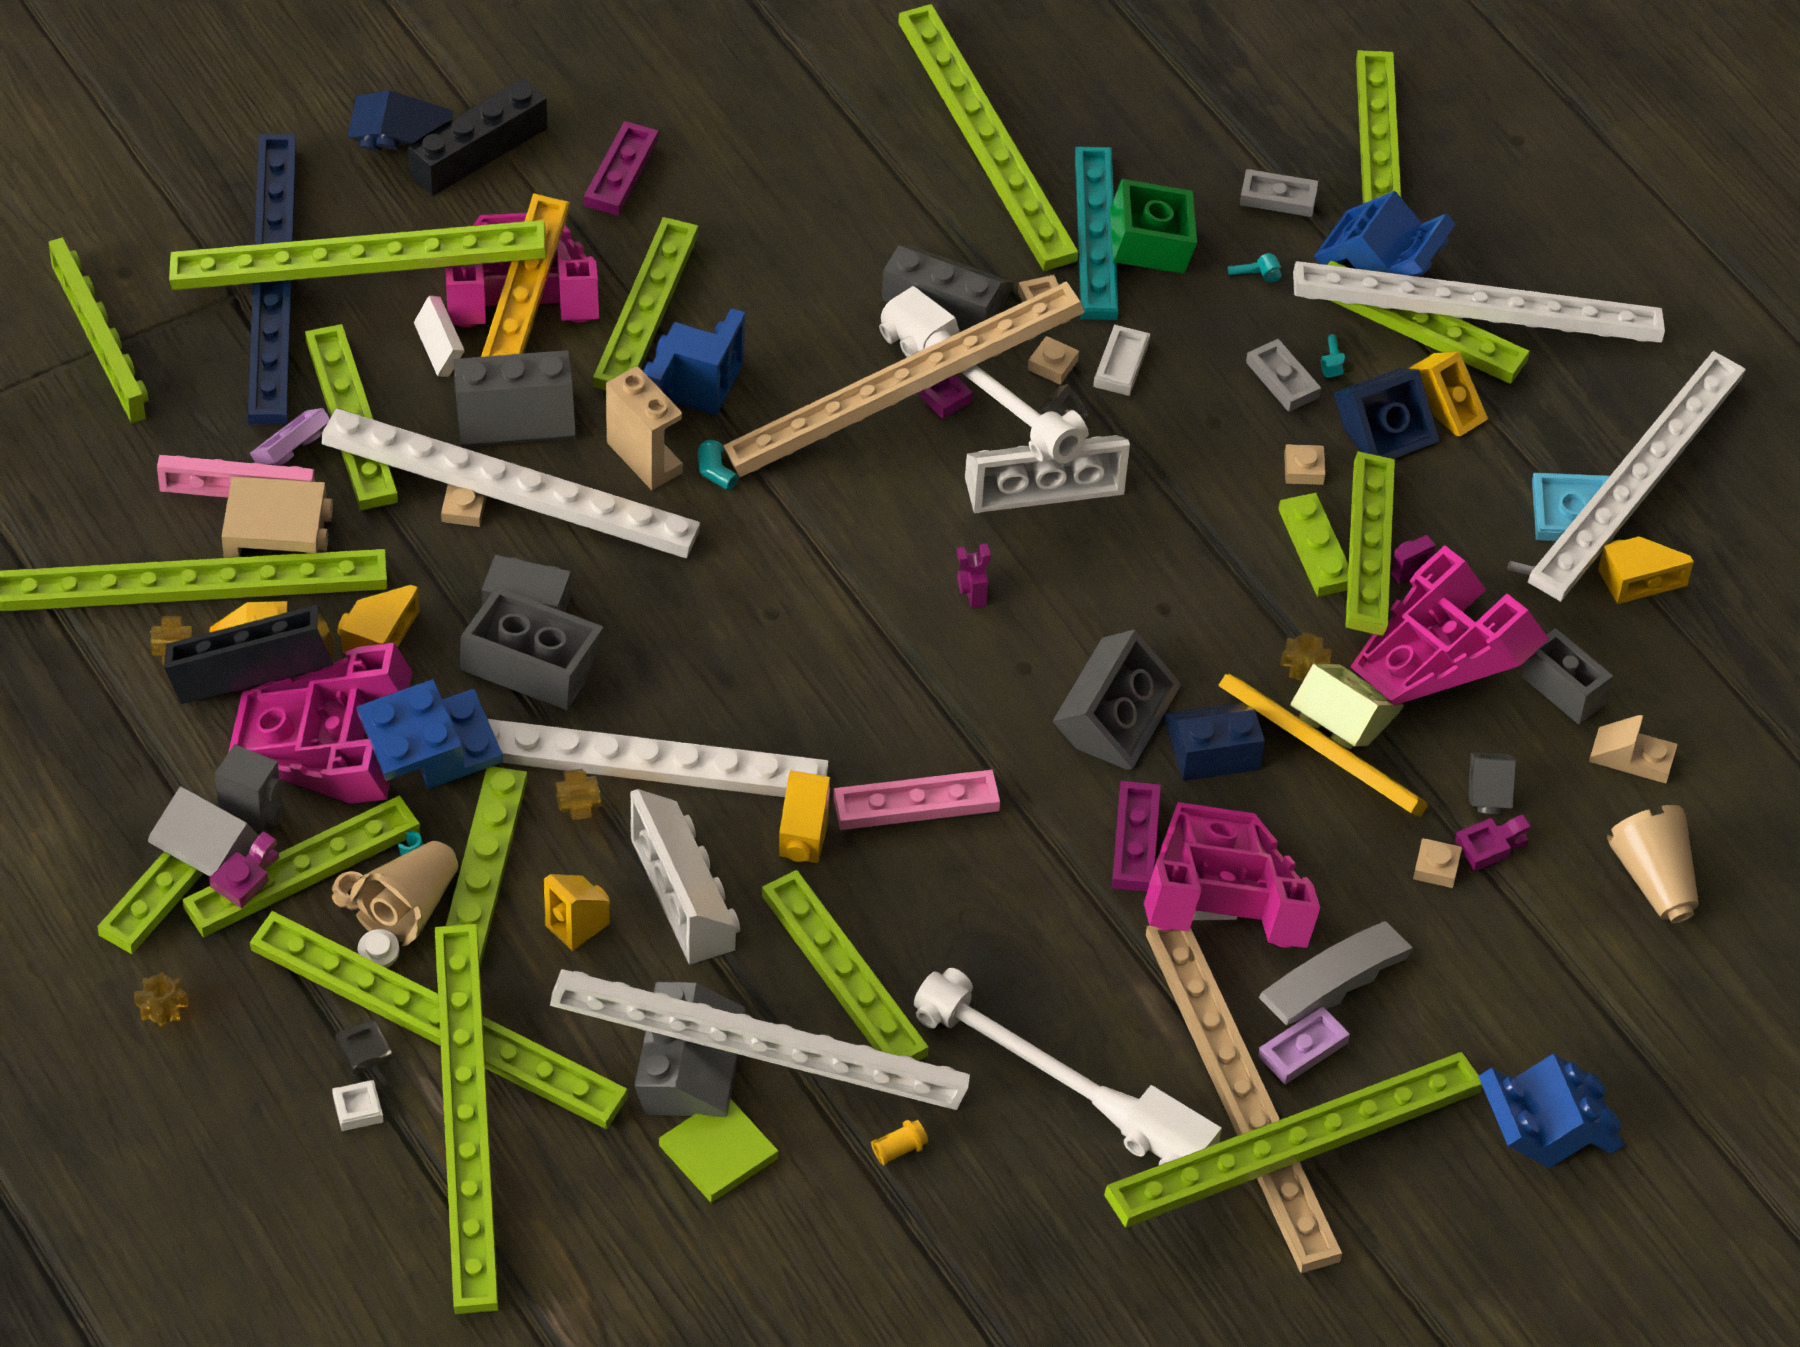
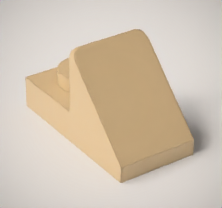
M1637 715L1599 727L1589 762L1667 783L1677 744L1640 734L1643 715Z

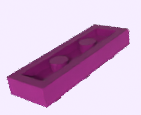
M627 121L623 122L584 195V206L619 216L658 142V130Z
M1120 782L1112 875L1113 889L1148 891L1155 867L1160 784Z

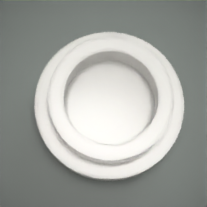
M375 929L367 932L358 943V954L385 968L390 967L399 956L400 947L398 939L393 933L384 929Z

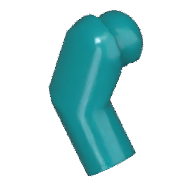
M706 440L697 451L699 472L703 477L730 491L738 481V474L722 465L721 452H724L723 445L716 440Z

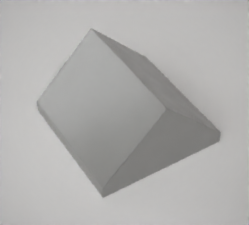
M180 786L150 833L148 842L211 877L236 851L246 857L259 835L246 822Z

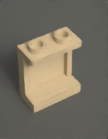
M634 367L606 383L608 445L651 490L682 474L683 463L664 444V430L682 419V412L639 367Z
M232 476L221 536L223 557H241L242 548L307 553L326 552L328 547V529H324V523L331 522L333 499L326 498L325 482Z

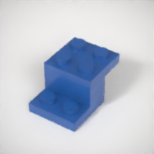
M1393 191L1347 210L1316 252L1314 258L1319 264L1328 265L1331 260L1339 264L1349 260L1355 269L1419 277L1432 266L1431 259L1435 253L1446 246L1449 241L1447 236L1456 224L1447 213L1422 223L1398 193Z
M731 308L725 321L717 323L714 334L674 322L668 335L661 336L656 349V358L654 362L646 364L644 373L673 403L717 416L744 364L745 312Z
M432 679L357 706L359 718L386 781L419 769L427 789L504 762L502 751L475 689L442 700Z
M1553 1053L1516 1078L1511 1075L1506 1076L1494 1068H1490L1478 1076L1507 1145L1548 1168L1558 1164L1589 1143L1610 1154L1625 1146L1618 1132L1621 1129V1123L1616 1114L1607 1107L1603 1098L1606 1094L1603 1083L1597 1075L1583 1071L1573 1061L1568 1062Z

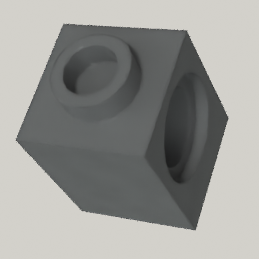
M1471 752L1468 801L1472 806H1478V812L1500 814L1502 813V808H1513L1516 760L1511 754Z

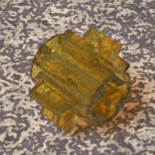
M162 616L161 626H151V655L162 656V665H164L166 644L192 637V626H182L181 616Z
M1303 632L1295 640L1287 639L1285 651L1282 653L1281 665L1290 666V678L1294 677L1304 681L1313 664L1330 663L1332 651L1331 649H1323L1322 637L1318 638L1313 634Z
M583 769L564 771L565 781L555 783L560 813L570 811V817L573 820L591 818V808L601 806L596 776L586 778V772Z
M163 972L149 979L143 978V991L134 992L135 1006L140 1007L141 1019L143 1021L150 1019L158 1023L159 1026L169 1023L174 1019L179 1021V1007L188 1006L187 992L182 991L181 979L178 977L173 980L169 976L164 975Z

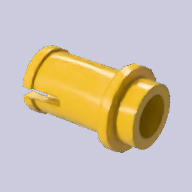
M906 1120L903 1122L902 1128L871 1141V1146L876 1158L884 1166L888 1162L914 1149L917 1152L922 1151L923 1145L928 1143V1137L918 1120L913 1122Z

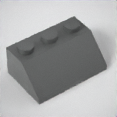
M898 245L883 270L882 301L889 302L907 289L915 286L956 318L959 329L966 330L997 315L1012 291L1014 282L915 246Z
M569 350L454 359V383L462 448L576 439Z
M496 587L461 635L459 670L568 710L585 684L604 627Z
M1135 629L1102 637L1052 722L1076 749L1126 770L1133 769L1179 690L1181 683Z
M656 982L654 993H665L672 998L691 1003H703L718 1010L747 1015L744 1006L698 983ZM646 1031L634 1086L645 1115L693 1116L694 1114L727 1117L739 1054Z

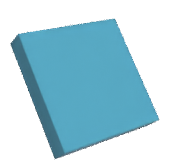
M1533 473L1532 491L1536 540L1557 541L1610 476Z

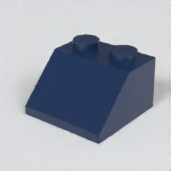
M391 90L357 95L347 138L360 142L359 147L368 151L381 152L382 148L397 150L398 145L412 144L452 119L454 111Z
M1398 368L1334 392L1344 430L1360 452L1394 459L1439 442L1419 369Z
M1242 702L1164 713L1165 724L1183 781L1260 770L1265 740L1255 709Z

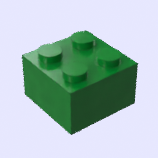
M1122 179L1110 208L1113 262L1184 274L1197 245L1193 191Z

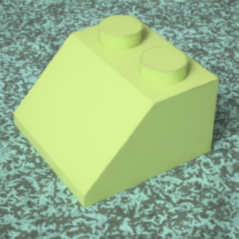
M1313 664L1290 704L1301 712L1299 714L1301 720L1316 728H1320L1321 725L1333 732L1331 738L1335 742L1349 749H1352L1353 746H1368L1399 714L1404 706L1402 703L1394 706L1361 677L1340 664Z

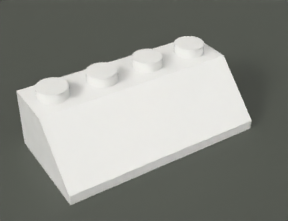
M1118 435L1096 436L1085 439L1084 447L1078 457L1065 464L1058 463L1051 457L1041 462L1036 459L1029 446L967 453L965 480L974 513L1124 495L1130 448L1129 440Z
M640 789L631 791V841L688 964H694L734 951L736 933L740 932L739 920L734 909L728 910L724 903L725 892L718 877L713 878L709 871L710 860L705 847H698L694 839L696 833L691 817L689 815L683 816L677 801Z

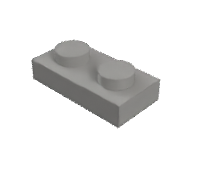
M1246 169L1240 205L1312 217L1318 181Z
M1279 339L1247 353L1246 363L1288 412L1320 398L1321 387Z

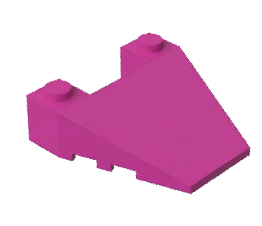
M527 213L480 215L473 226L524 222ZM564 225L540 304L560 303L561 321L570 320L575 323H584L590 319H599L596 261L592 256L586 257L582 244L571 239V231ZM512 261L445 267L447 313L453 325L469 328L477 324H486L485 306H498Z
M1444 545L1413 575L1409 581L1413 587L1404 600H1396L1390 611L1393 616L1388 622L1384 636L1373 634L1350 668L1395 706L1521 666L1549 638L1529 610L1508 594L1502 597L1476 622L1464 614L1463 611L1472 605L1486 589L1466 561Z
M393 642L357 647L346 652L347 658L334 662L333 665L324 667L319 671L309 672L293 679L289 676L281 681H270L242 692L229 751L236 744L278 761L280 779L349 804L387 800L391 779L385 780L369 739L363 740L365 730L359 718L357 706L409 688L413 671Z
M1178 802L1144 901L1149 926H1154L1164 931H1189L1195 911L1262 920L1268 943H1274L1283 948H1290L1292 946L1308 948L1320 905L1314 885L1307 877L1302 878V880L1294 871L1296 863L1290 856H1284L1283 858L1276 849L1278 841L1255 813Z

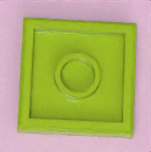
M731 1098L727 1117L694 1114L659 1138V1146L710 1203H713L777 1160L779 1153L776 1147Z

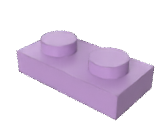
M323 408L304 411L250 452V455L255 463L280 466L294 456L292 450L300 444L303 446L319 438L322 435L320 429L329 422L330 418Z
M1322 1006L1259 1047L1258 1057L1286 1085L1348 1044L1350 1034Z

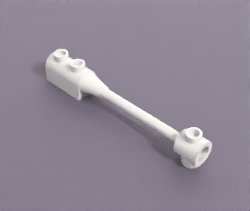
M915 286L891 299L885 305L881 314L882 324L879 325L882 336L889 344L899 339L901 340L900 346L906 357L960 333L956 318ZM977 365L962 372L967 378L1032 427L1029 447L1037 460L1042 462L1051 457L1058 463L1065 464L1073 461L1081 453L1085 438L1088 437L1089 432L1085 422L1077 412L1071 410L1061 416L1057 412L1051 411L1040 415Z
M948 968L942 975L934 971L920 986L914 999V1007L918 1009L916 1017L924 1026L933 1029L939 1023H942L946 1027L952 1028L961 1020L1090 1099L1092 1104L1121 1130V1134L1126 1136L1124 1145L1134 1155L1142 1157L1149 1150L1162 1158L1159 1161V1165L1219 1143L1222 1130L1220 1126L1156 1087L1150 1085L1142 1097L1138 1099L1106 1086H1099L971 1008L969 1004L973 985L969 978L955 968Z

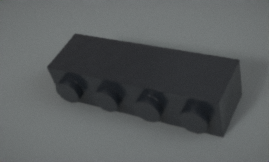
M525 78L517 81L431 131L416 142L409 144L410 176L431 196L436 195L547 129V98Z
M317 604L167 643L164 669L180 704L203 701L215 695L231 691H242L250 686L270 681H281L289 676L308 671L315 672L324 667L333 665L334 639Z

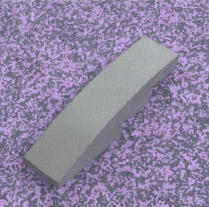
M1384 921L1352 935L1303 963L1262 991L1259 998L1285 1025H1289L1304 1019L1322 1006L1325 1009H1329L1341 1004L1348 991L1374 982L1381 969L1406 960L1413 947Z

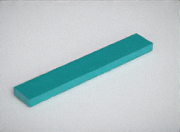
M1075 147L1079 295L1084 313L1080 315V319L1118 320L1117 263L1113 262L1110 208L1114 200L1112 148Z

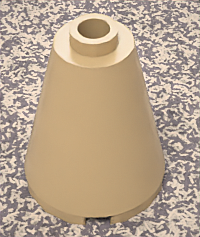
M1678 805L1662 806L1664 811L1662 814L1652 816L1648 809L1626 818L1611 829L1613 836L1608 835L1607 839L1611 848L1659 917L1663 920L1670 919L1671 923H1679L1694 915L1693 910L1698 907L1699 901L1686 814L1684 809Z
M430 841L361 876L353 884L350 894L351 903L356 899L360 909L356 914L359 922L368 932L375 929H384L393 933L398 942H403L401 946L409 945L422 932L458 870L455 852L446 844Z

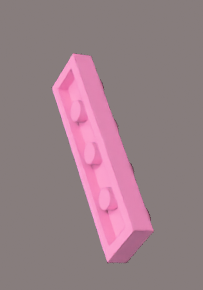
M159 455L157 464L159 489L161 492L228 498L232 476L315 482L314 469L298 466L287 467Z
M993 769L834 788V803L840 830L997 812L1000 809V799Z

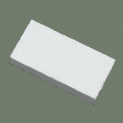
M428 296L414 324L437 376L449 377L454 370V359L461 358L465 350L441 297Z
M1114 325L1096 372L1093 387L1130 396L1150 342V333Z

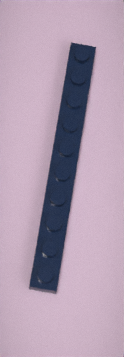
M259 134L255 245L293 241L296 134ZM292 280L253 283L248 397L249 425L287 424Z

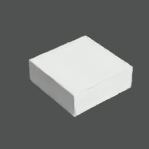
M374 1080L332 1089L342 1131L383 1123V1113Z

